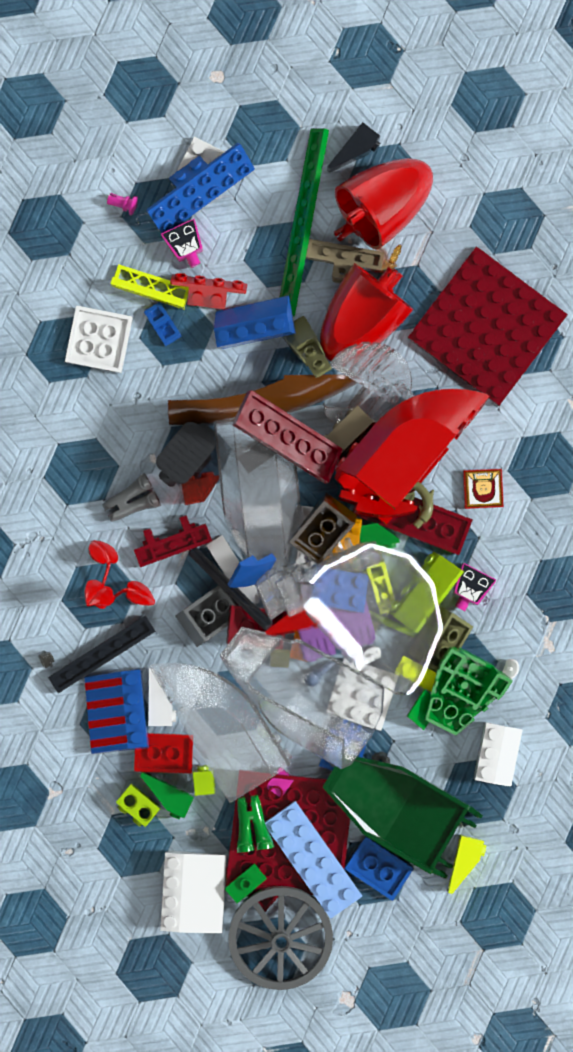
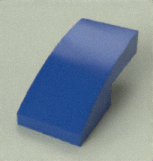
M160 302L144 311L165 346L181 337L180 332Z

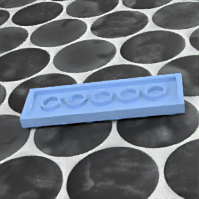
M296 801L265 821L268 831L330 919L362 897L360 891Z

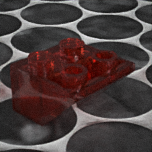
M212 471L201 473L199 478L192 476L188 482L179 484L182 503L190 505L204 502L219 481V475L214 474Z

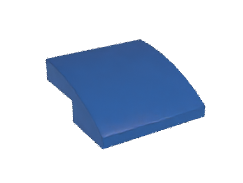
M271 553L258 561L252 555L241 561L227 585L239 588L252 586L264 581L274 565L276 557Z

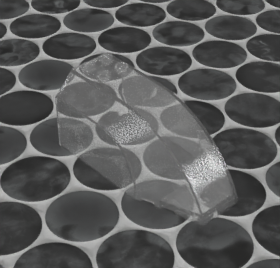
M235 418L214 421L224 519L243 560L253 555L259 561L272 553L276 557V561L268 574L288 572L294 548L289 543V540L298 529L301 515L297 466L234 427L232 424Z
M241 627L220 654V658L229 673L275 730L287 739L340 769L354 762L372 737L383 713L385 685L302 640H289L281 635L275 637L266 635V632ZM313 677L315 684L309 685L307 678Z
M164 662L149 666L170 704L174 702L178 708V711L175 712L230 803L291 765L290 760L292 756L287 747L283 749L280 745L282 739L278 732L271 730L253 700L234 682L213 670L194 664Z

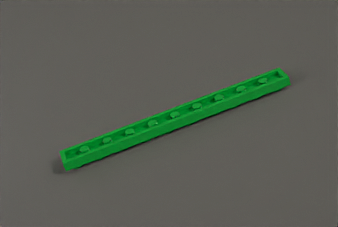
M325 128L310 129L279 298L289 296L293 317H295L328 140L329 130Z

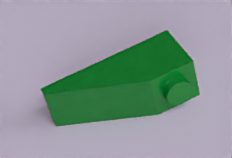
M142 772L141 778L164 808L170 812L169 815L178 820L181 817L185 818L195 796L146 772Z

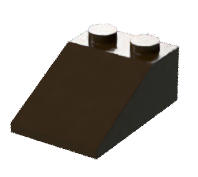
M326 492L289 540V543L320 565L355 525L357 515Z

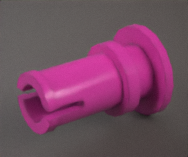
M110 193L107 199L108 205L122 208L123 211L129 210L130 215L134 214L138 203L136 196L131 199L129 196L123 197Z

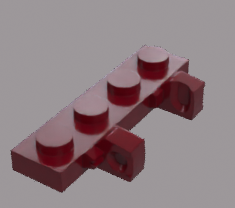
M187 515L181 516L179 519L183 529L179 530L180 533L161 540L159 537L154 538L151 528L144 530L146 540L142 541L143 546L134 549L140 568L212 542L206 523L196 527L195 523H189Z

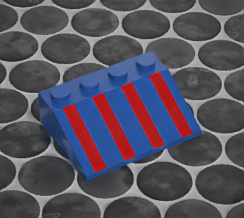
M130 670L84 677L91 754L149 748L142 671Z

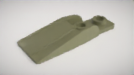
M305 316L294 321L296 334L283 336L282 338L306 367H309L314 377L318 378L330 371L332 367L326 359L318 338Z

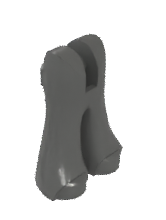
M145 473L140 475L125 490L102 504L105 511L118 505L120 510H115L112 514L108 515L111 522L142 510L161 506L154 490L133 502L127 503L128 500L153 488Z

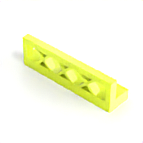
M119 264L115 276L112 277L110 283L114 288L183 310L188 299L189 287L171 285L169 280ZM121 270L129 272L132 279L128 281L119 279ZM145 277L150 285L144 287L138 285L135 280ZM164 283L168 291L164 293L156 291L154 286ZM178 288L186 290L183 299L173 296L172 291Z

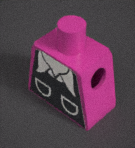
M194 219L161 234L163 240L179 262L187 259L190 268L201 264L197 254L201 253L203 248Z
M462 563L460 569L464 573L456 582L453 593L460 596L455 607L465 612L470 602L475 605L481 602L496 582V579Z

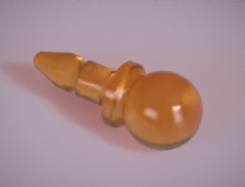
M401 244L393 250L389 260H385V264L382 265L381 276L387 267L391 269L397 267L395 262L401 253Z

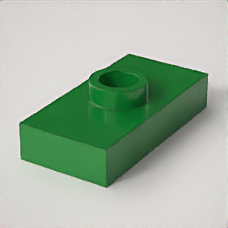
M254 863L227 885L225 890L238 904L267 878Z

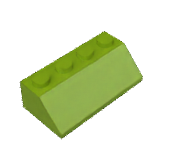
M433 551L432 554L426 557L421 569L414 573L409 585L402 589L400 597L391 604L388 613L418 634L464 571Z

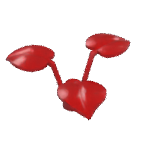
M91 541L88 547L90 557L100 564L106 563V570L102 583L98 580H89L86 583L84 590L86 606L95 605L100 609H104L111 605L116 597L122 593H126L127 599L135 604L155 605V599L151 591L141 582L130 581L126 585L127 588H123L116 594H113V590L110 587L104 586L110 569V563H117L118 554L112 546L105 542Z

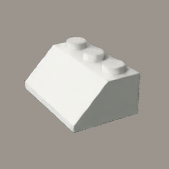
M484 722L473 779L498 785H512L522 729Z

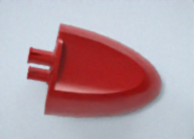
M418 159L392 160L364 170L335 188V199L346 224L334 231L335 237L339 235L337 239L342 241L351 233H355L370 248L378 250L411 222L426 202L433 184V172L430 166Z
M355 263L338 286L323 319L320 345L327 360L333 363H345L357 359L377 347L405 321L413 311V308L393 292V288L403 277L401 273H398L394 268L387 267L382 276L377 280Z

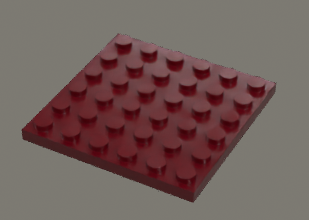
M476 246L410 333L408 339L477 391L487 394L489 396L488 399L500 406L568 314Z
M239 769L226 886L255 863L267 878L255 889L262 890L273 886H289L314 895L271 834L274 847L257 850L252 820H250L255 850L237 853L239 836L237 803L239 797L246 798L247 811H252L251 796L258 795L264 821H267L296 801L343 869L345 868L350 818L323 788L327 779ZM272 778L294 780L284 795L283 790L279 786H272L267 789V785ZM273 788L280 789L281 796H277L271 790Z

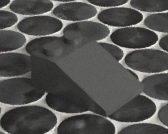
M218 585L179 612L175 617L196 647H198L228 626L230 605H240Z

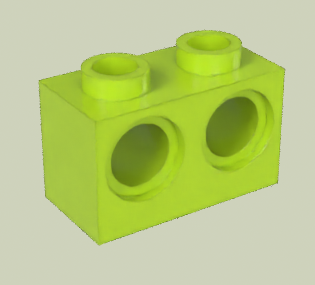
M209 765L198 766L197 770L193 771L195 796L215 794L214 768H209Z
M132 783L116 801L118 804L117 808L125 815L129 813L133 816L132 821L140 827L142 825L146 827L161 809L157 803ZM128 795L133 796L135 804L127 805L125 797ZM148 808L150 816L147 818L142 817L140 809Z

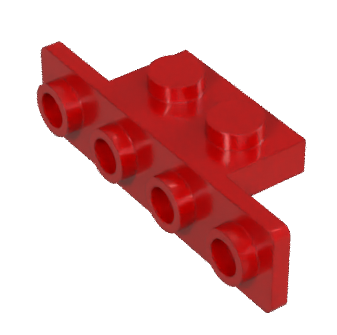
M184 273L172 274L170 280L171 285L189 287L187 305L217 309L226 308L227 292L246 294L248 286L247 283L240 280L231 282L225 281L222 278L208 279L201 275L192 277Z

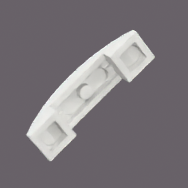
M221 535L206 546L223 573L230 579L240 562L223 535ZM255 585L239 587L255 605L263 600Z

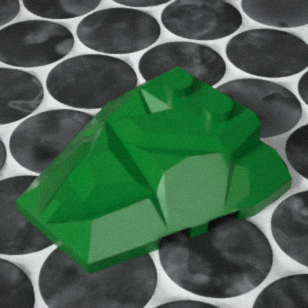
M449 647L439 663L424 719L457 736L475 720L474 717L478 713L489 709L487 706L495 699H501L513 680L497 670L491 663L461 647Z

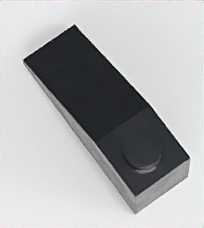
M362 122L327 166V171L331 173L369 155L371 151L375 152L381 144L379 142L381 136Z

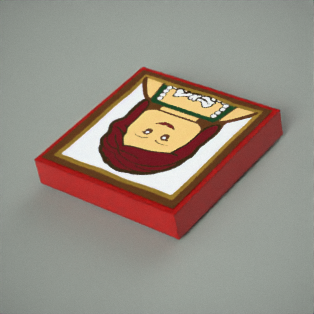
M502 469L463 471L465 509L504 507Z

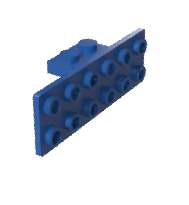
M240 143L232 146L209 164L199 155L169 177L176 188L146 211L162 234L179 226L254 171L255 168Z

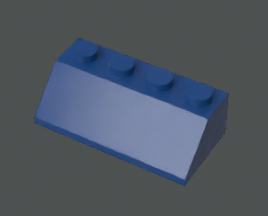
M289 296L216 311L214 333L217 348L227 349L296 334Z

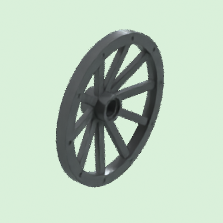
M289 886L268 887L250 895L237 908L229 927V949L239 971L253 983L273 990L293 989L311 981L325 967L333 945L332 926L328 914L321 904L307 892ZM278 896V929L275 928L259 904L260 900ZM284 896L304 901L287 928L284 929ZM251 906H254L272 934L240 922ZM311 906L322 922L290 934L307 908ZM240 928L269 941L237 948V929ZM324 928L325 942L323 948L293 941ZM283 937L286 939V942L278 944L276 940ZM271 947L253 970L245 964L240 954ZM290 947L321 955L312 968L308 970ZM278 952L277 980L258 975L272 956ZM284 952L287 953L303 973L302 975L283 980Z

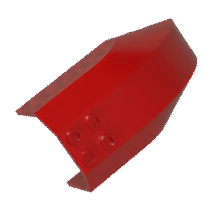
M441 389L425 392L401 402L382 416L359 444L357 442L353 444L347 454L348 457H343L336 465V475L334 478L344 490L348 488L355 490L356 494L364 496V494L373 496L376 501L380 497L396 509L408 493L415 491L413 487L416 483H422L449 450L447 446L453 439L457 440L464 429L483 408L489 396L485 393L466 389ZM392 518L378 519L387 525Z

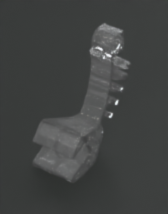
M348 537L344 539L345 551L341 542H339L335 547L336 553L333 554L331 551L320 566L346 571L354 569L356 572H361L362 568L377 564L382 557L376 541L360 543L354 549ZM308 556L304 557L306 563L303 564L293 563L270 568L256 582L255 587L269 619L275 618L284 610L287 611L290 617L307 609L306 588L310 582L312 565H318L313 560H309Z

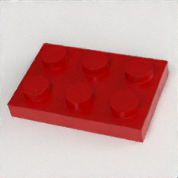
M147 733L149 748L135 749V772L192 774L194 735Z

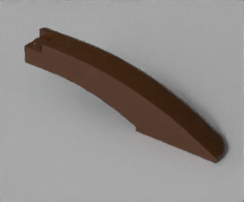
M313 374L284 375V379L253 391L289 414L322 402L359 383L360 377L350 376L349 378L347 375L323 374L318 378H315ZM246 393L206 400H168L169 425H184L187 422H194L197 425L205 423L208 426L232 425Z

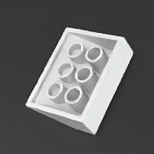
M183 851L165 852L160 931L222 933L227 855Z

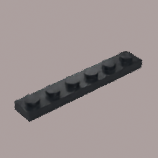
M145 615L55 672L48 679L59 694L156 631Z

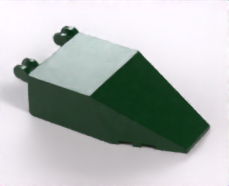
M343 753L323 786L326 792L365 836L425 872L433 873L445 879L448 875L442 870L435 868L438 861L447 868L452 869L454 866L441 858L461 821L473 828L477 826L473 821L464 818L465 814L469 811L477 818H482L483 816L469 804L403 766Z

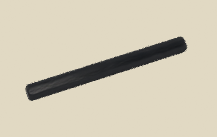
M197 547L189 551V556L264 630H268L272 626L273 622L239 588L227 585L230 579Z

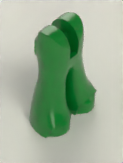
M258 795L251 796L252 811H247L246 798L239 797L237 803L239 818L237 853L255 850L250 820L254 824L257 850L273 848L274 844L264 821Z

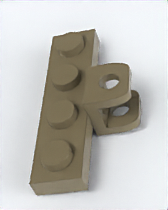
M309 239L306 259L334 264L332 281L339 284L354 263L364 270L381 273L384 252Z

